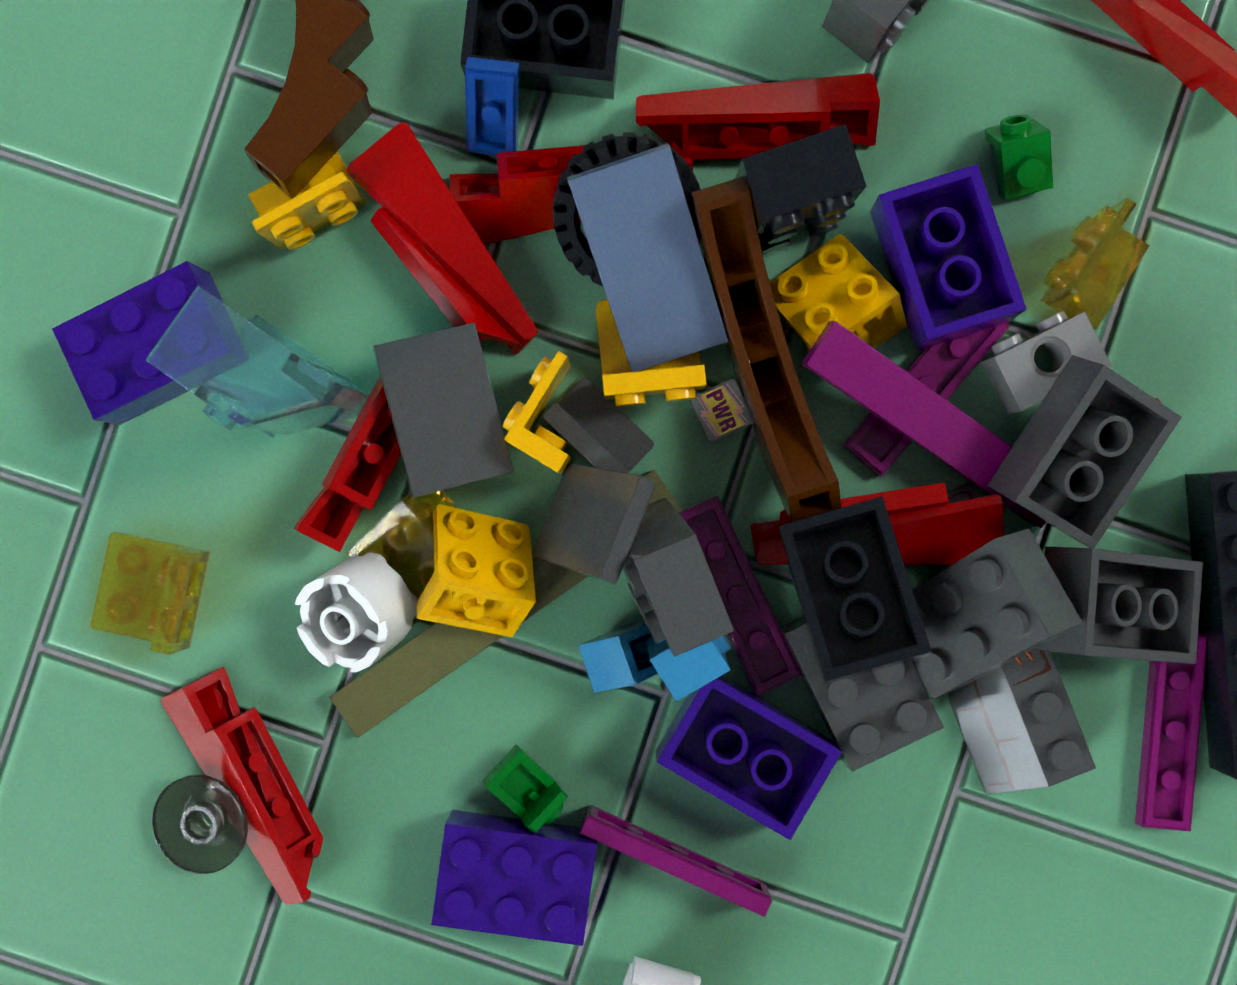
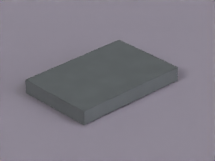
M475 322L373 346L412 498L514 472L507 443L504 440L505 435Z
M568 463L533 548L532 556L545 562L616 584L655 489V483L638 475Z

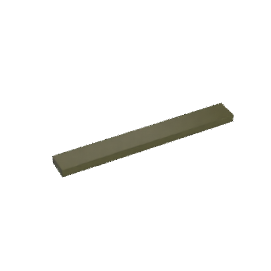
M655 470L644 476V478L655 483V489L649 504L666 497L678 513L682 511ZM532 556L536 603L524 621L584 580L588 575L545 562ZM435 623L329 698L356 737L359 738L500 639L502 635Z

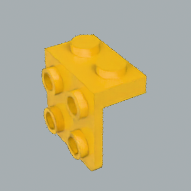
M608 299L602 300L596 305L605 400L615 399L616 407L646 404L645 396L665 394L666 402L695 399V391L705 388L707 385L705 365H701L700 351L641 371L632 372Z

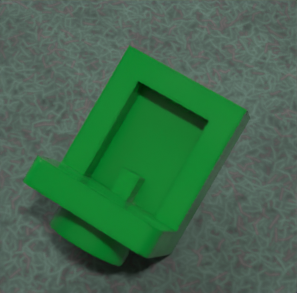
M1014 115L1002 119L998 126L985 129V140L995 147L998 194L1002 198L1008 200L1053 188L1051 134L1048 128L1028 115Z
M517 744L482 780L485 787L519 816L525 827L532 833H536L542 825L547 826L551 824L561 813L563 803L568 798V795L558 781Z

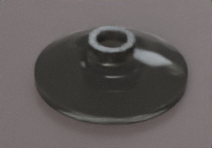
M206 775L182 777L172 782L162 791L154 806L152 825L157 844L163 854L173 864L185 871L195 874H210L220 871L230 865L244 848L248 833L245 809L236 793L228 785L216 778ZM204 813L210 817L212 825L205 821Z

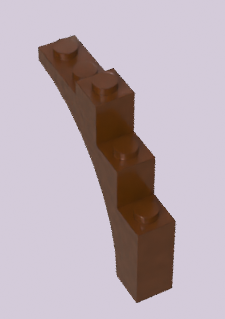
M295 0V46L286 82L268 119L244 149L253 167L291 199L296 197L372 114L367 97V86L354 72L347 69L374 40L369 22L370 13L359 0Z
M742 176L692 192L705 256L704 261L728 338L732 367L750 408L757 445L790 523L842 508L839 481L808 408L774 302L757 232L750 189Z

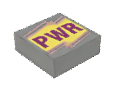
M735 378L696 394L695 399L689 400L708 443L753 424L750 410Z

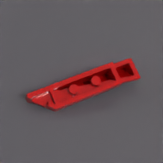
M1091 0L1192 92L1203 87L1237 118V53L1234 51V48L1180 0Z
M871 73L640 95L636 97V123L640 127L643 125L648 126L682 158L688 157L692 160L743 159L844 124L847 126L852 144L875 146L880 97L875 76Z
M405 122L396 125L349 164L346 171L382 206V208L377 209L370 222L451 325L457 327L475 322L480 342L488 338L506 344L512 354L517 355L536 337L538 330L409 125Z
M585 145L497 153L498 174H450V192L484 245L555 229L553 222V198L562 170L565 171L568 167V161L574 154L579 155ZM688 157L683 158L693 171L692 159ZM578 213L579 223H582Z
M380 376L321 484L324 486L294 527V530L338 552L344 546L363 508L372 510L401 455Z
M945 483L841 498V506L843 508L883 497L904 565H953L993 539L1004 536L1001 494L948 504L949 500ZM785 510L780 511V520L750 525L756 562L760 565H788L779 537V526L790 523Z
M224 667L161 698L164 709L283 903L291 905L308 900L311 895V890L307 888L313 859L320 855L323 836L256 707L242 713L240 712Z

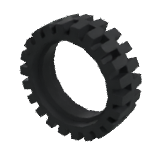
M623 132V136L616 137L613 134L603 136L602 141L595 144L592 141L583 147V151L579 155L574 154L568 161L566 170H562L553 198V222L558 242L569 262L574 264L575 269L583 276L586 274L590 276L592 282L603 286L588 240L580 228L578 210L567 177L666 144L665 142L657 141L655 137L646 134L643 137L637 136L634 132ZM670 146L700 243L701 236L692 192L701 189L690 166Z

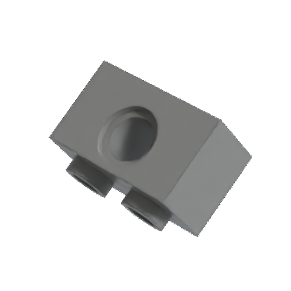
M1063 310L1036 323L1039 333L1023 341L1020 334L1017 333L991 346L995 355L982 361L981 364L1007 414L1021 412L1043 401L1072 355L1103 364L1108 368L1112 366L1085 312L1067 318ZM1038 347L1047 350L1051 356L1052 363L1048 372L1041 371L1035 364L1034 354Z

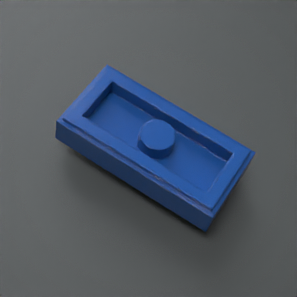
M468 57L465 65L467 152L497 155V153L517 151L519 63Z

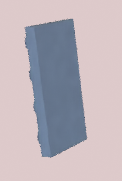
M667 143L567 177L631 371H641L728 342L669 144Z

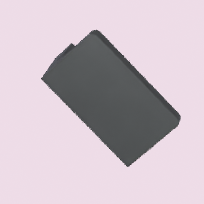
M587 378L581 379L559 404L555 402L542 416L581 455L598 469L628 474L654 446V442L616 407L611 400H605L604 394Z

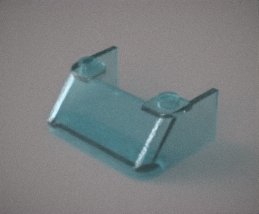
M199 286L196 287L145 360L207 403L203 413L221 426L232 430L236 423L247 428L261 430L271 437H275L277 433L290 435L359 416L370 395L258 315H255L250 322Z

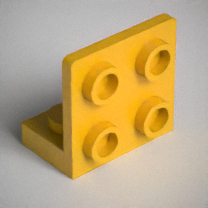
M337 151L296 197L292 199L271 182L248 194L260 216L251 222L256 232L280 250L286 247L289 250H295L311 242L315 238L313 232L330 223L332 226H338L353 219L359 212L357 208L367 202L354 179L346 171L347 166L339 152Z
M842 234L835 236L770 282L777 312L805 342L808 351L811 350L829 321L838 322L874 349L907 327L899 292Z
M558 351L553 360L545 356L539 363L529 382L533 385V393L526 404L519 400L515 403L502 427L509 431L504 438L506 442L562 475L572 459L567 453L563 452L567 446L566 441L542 426L538 427L535 434L531 432L571 367L568 356Z
M438 504L433 512L434 573L417 601V619L513 637L536 603L530 527L524 523Z

